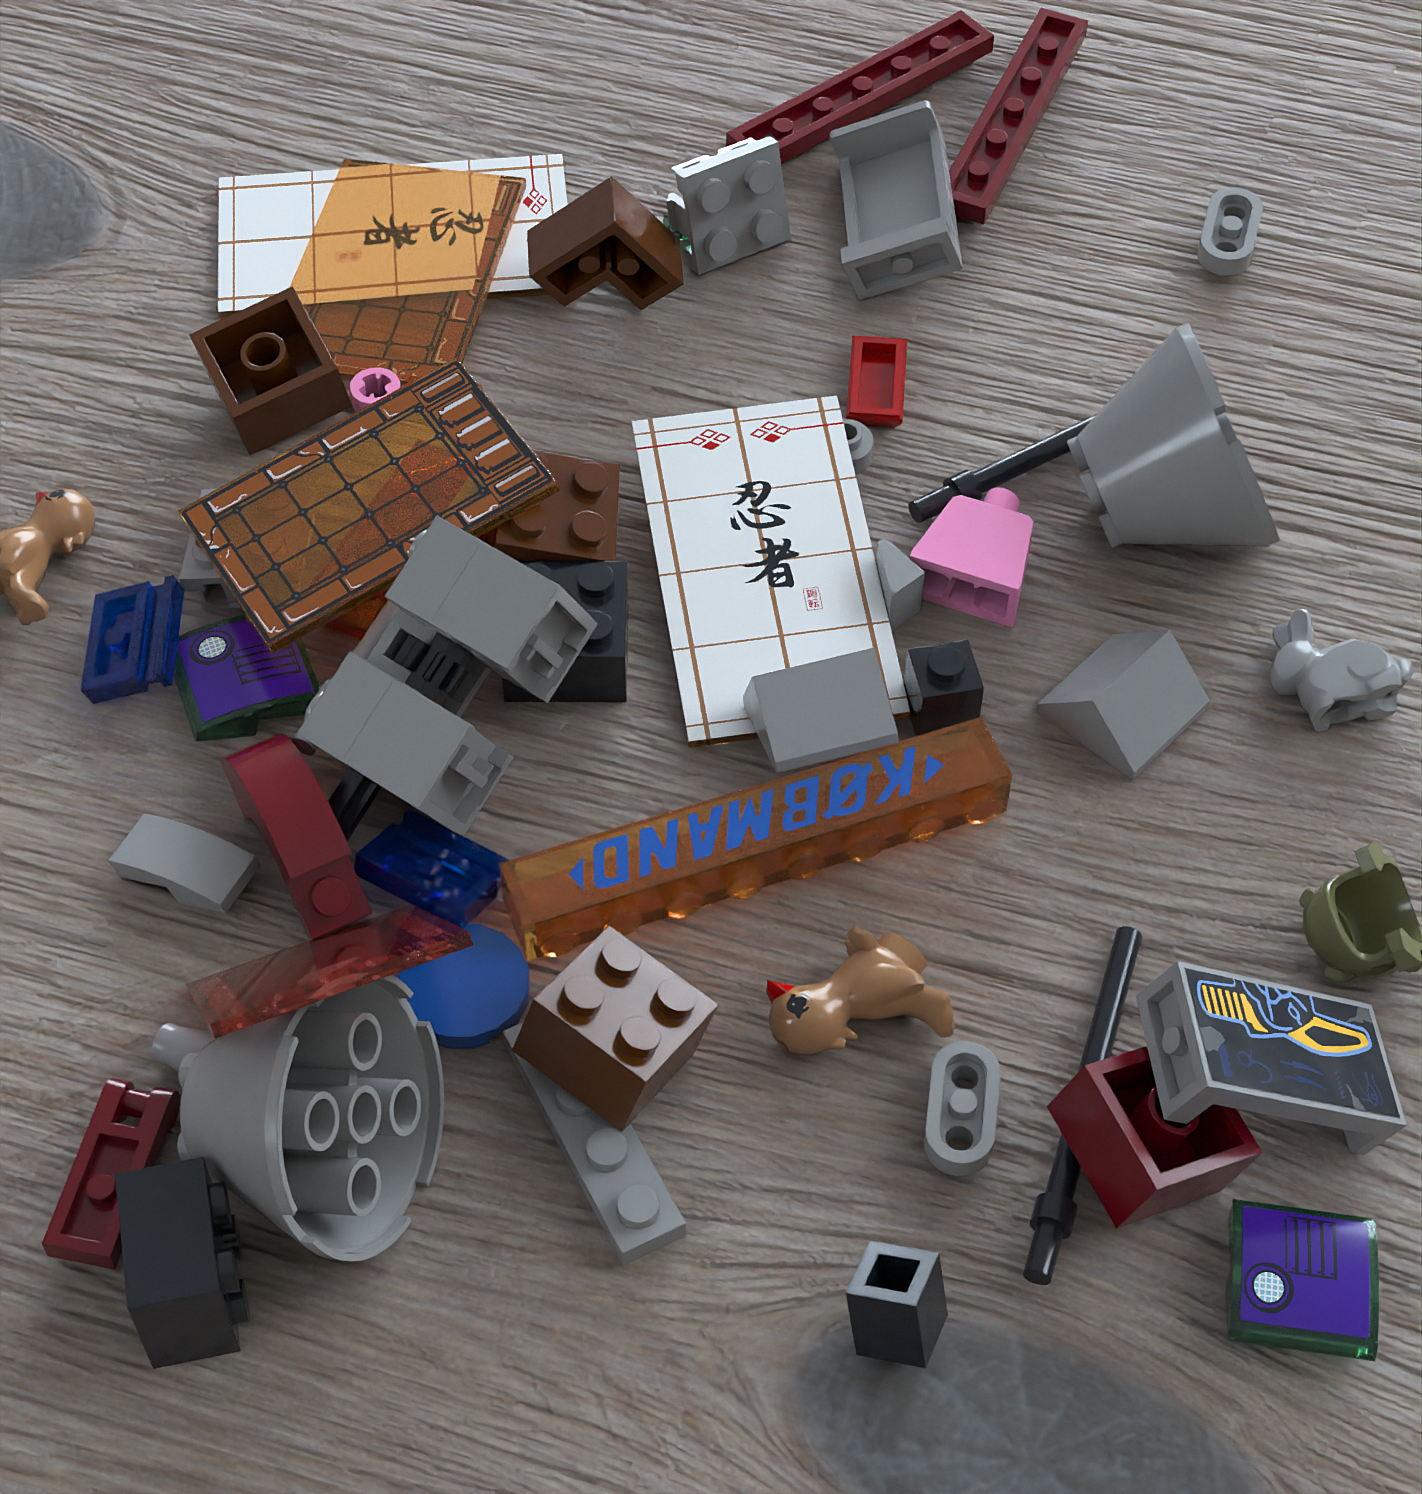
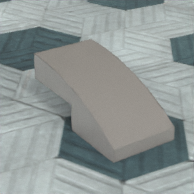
M146 813L142 815L108 860L121 878L165 886L178 904L221 913H227L261 866L256 856L215 835L181 822Z

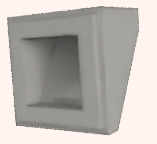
M883 538L877 542L876 566L892 631L921 611L925 571L889 540Z

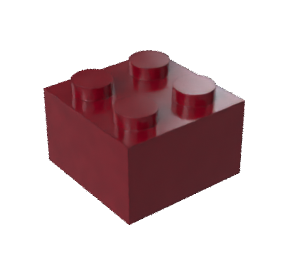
M1147 1046L1084 1065L1047 1106L1116 1229L1221 1192L1263 1153L1236 1108L1212 1104L1187 1124L1164 1120Z

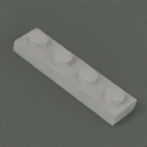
M523 1023L504 1030V1045L622 1265L628 1264L685 1237L686 1222L632 1125L629 1124L621 1132L514 1053L512 1048Z

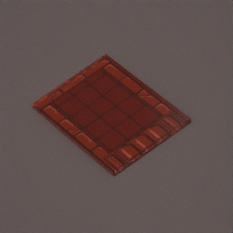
M410 904L313 940L311 939L187 983L186 987L190 998L214 1038H218L474 946L469 931Z

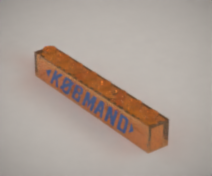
M979 717L903 740L898 744L870 750L499 863L502 897L527 961L543 956H562L572 951L578 945L594 941L609 926L625 936L635 931L639 926L668 917H686L696 912L700 907L731 897L734 899L746 898L757 893L763 887L789 879H807L816 875L824 868L849 860L864 861L876 856L882 850L910 841L916 843L925 842L934 838L942 831L967 823L982 824L988 822L999 813L1006 812L1012 773L983 719Z

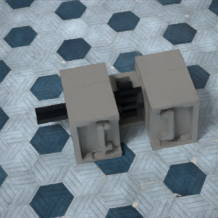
M437 515L429 528L422 531L413 541L408 561L385 595L399 610L369 657L365 660L349 651L326 689L317 694L308 705L304 716L305 721L297 732L306 740L349 766L348 771L328 800L346 841L350 839L382 787L463 837L513 759L511 754L493 744L476 731L473 725L460 718L486 676L492 670L502 678L511 681L548 703L598 625L559 584Z

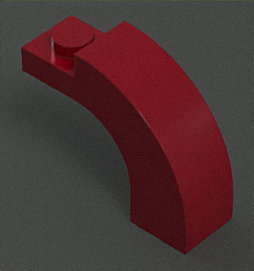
M278 734L220 758L243 816L249 817L254 821L277 863L308 938L313 940L372 914L370 905L349 858L352 852L316 777L294 743L286 735Z

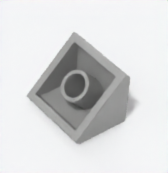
M1165 629L1113 634L1037 704L1036 712L1134 780L1208 708L1210 700L1171 630Z
M874 648L752 676L743 695L744 708L776 773L899 743L898 731Z

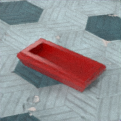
M852 335L846 419L858 421L865 426L895 428L902 424L908 339Z

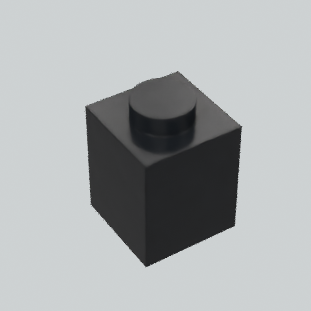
M962 640L907 649L904 687L910 709L908 714L917 743L977 733L984 686L969 641Z
M869 1241L846 1291L856 1355L926 1368L948 1316L939 1253Z

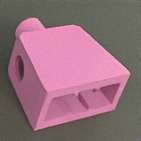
M993 488L988 491L984 502L963 495L952 497L913 548L909 557L925 571L923 600L1013 628L1025 576L1034 521L1029 515L1018 512L1020 501L1012 491L1005 488Z

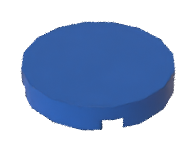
M452 924L434 930L436 931L435 933L438 932L466 948L398 972L397 978L414 993L411 999H406L411 1005L418 1021H430L437 1044L445 1048L474 1049L490 1043L489 1038L500 1034L503 1030L516 1026L529 1004L530 974L521 949L503 932L481 924ZM414 948L410 949V950L414 951V952L417 953V954H418V953H421L420 951H418V950H416V949H414ZM407 952V954L404 957V960H406V958L409 959L408 957L411 958L413 954Z

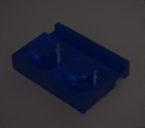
M174 575L165 577L164 584L152 586L147 581L95 595L81 683V692L92 704L147 692L149 684L160 682L164 687L173 685L185 589Z
M411 809L404 813L401 823L398 825L392 823L357 852L354 870L358 877L460 930H463L497 898L498 890L503 885L509 887L513 883L516 867L514 861Z

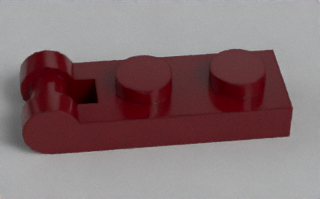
M109 1078L106 1081L42 1241V1246L47 1256L113 1270L116 1269L122 1253L115 1174L155 1165L166 1133L172 1129L178 1115L180 1105L178 1090L155 1087L152 1092L134 1089L132 1081ZM128 1116L141 1119L138 1127L124 1125L121 1122H124Z

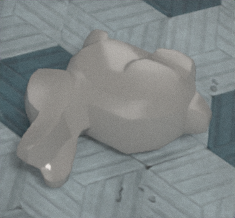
M1306 609L1295 610L1290 621L1273 628L1272 636L1279 652H1277L1270 669V682L1275 691L1280 695L1298 694L1301 706L1309 714L1310 722L1315 731H1325L1331 724L1350 721L1365 716L1367 720L1383 719L1397 711V694L1413 675L1411 661L1394 658L1377 644L1353 638L1321 650L1317 649L1314 646L1311 614Z

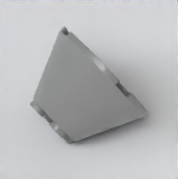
M1188 322L1176 327L1076 437L1067 440L1080 473L1090 469L1089 472L1080 475V478L1093 508H1097L1099 513L1105 510L1108 511V513L1099 516V519L1112 549L1122 544L1269 547L1280 542L1274 521L1241 440H1238L1226 414L1224 400Z
M374 969L341 971L286 1001L289 1002V1000H295L294 998L297 999L300 996L308 997L323 992L342 983V981L345 982L344 980L347 981V979L359 977L358 975H360L359 972L361 971L364 973L373 972L372 970ZM390 975L219 1036L205 1045L200 1052L192 1051L187 1053L182 1059L178 1073L179 1083L183 1090L180 1106L181 1133L178 1138V1153L181 1160L204 1157L212 1179L217 1182L224 1181L227 1190L318 1256L330 1260L354 1262L369 1259L386 1250L402 1235L412 1221L409 1216H403L410 1204L416 1186L429 1187L439 1154L444 1120V1081L439 1048L430 1021H418L411 1005L406 999H411L414 993L401 980Z

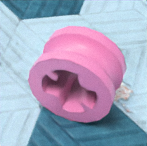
M381 367L368 368L356 374L350 382V395L355 415L359 416L358 414L389 397L393 398L392 395L400 392L401 385L397 375L391 370ZM375 393H378V398H374Z

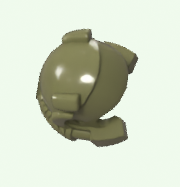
M1373 842L1354 851L1359 867L1338 875L1329 881H1325L1318 891L1310 888L1303 891L1299 899L1300 906L1304 908L1303 930L1309 946L1328 965L1324 971L1328 979L1335 982H1347L1356 975L1359 979L1368 980L1391 974L1397 970L1399 973L1402 971L1412 973L1422 968V930L1396 860L1393 857L1384 855L1380 842Z

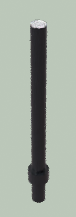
M1097 414L975 472L966 469L946 478L943 482V487L909 502L908 507L912 518L917 523H921L940 514L952 497L963 495L980 501L982 493L1070 452L1067 440L1076 437Z
M1122 926L1116 930L1078 1072L1084 1065L1111 1057L1142 940V934L1133 927ZM1062 1133L1046 1191L1036 1197L1030 1219V1226L1035 1232L1023 1276L1026 1280L1038 1285H1048L1051 1283L1062 1239L1070 1237L1078 1210L1073 1197L1081 1166Z

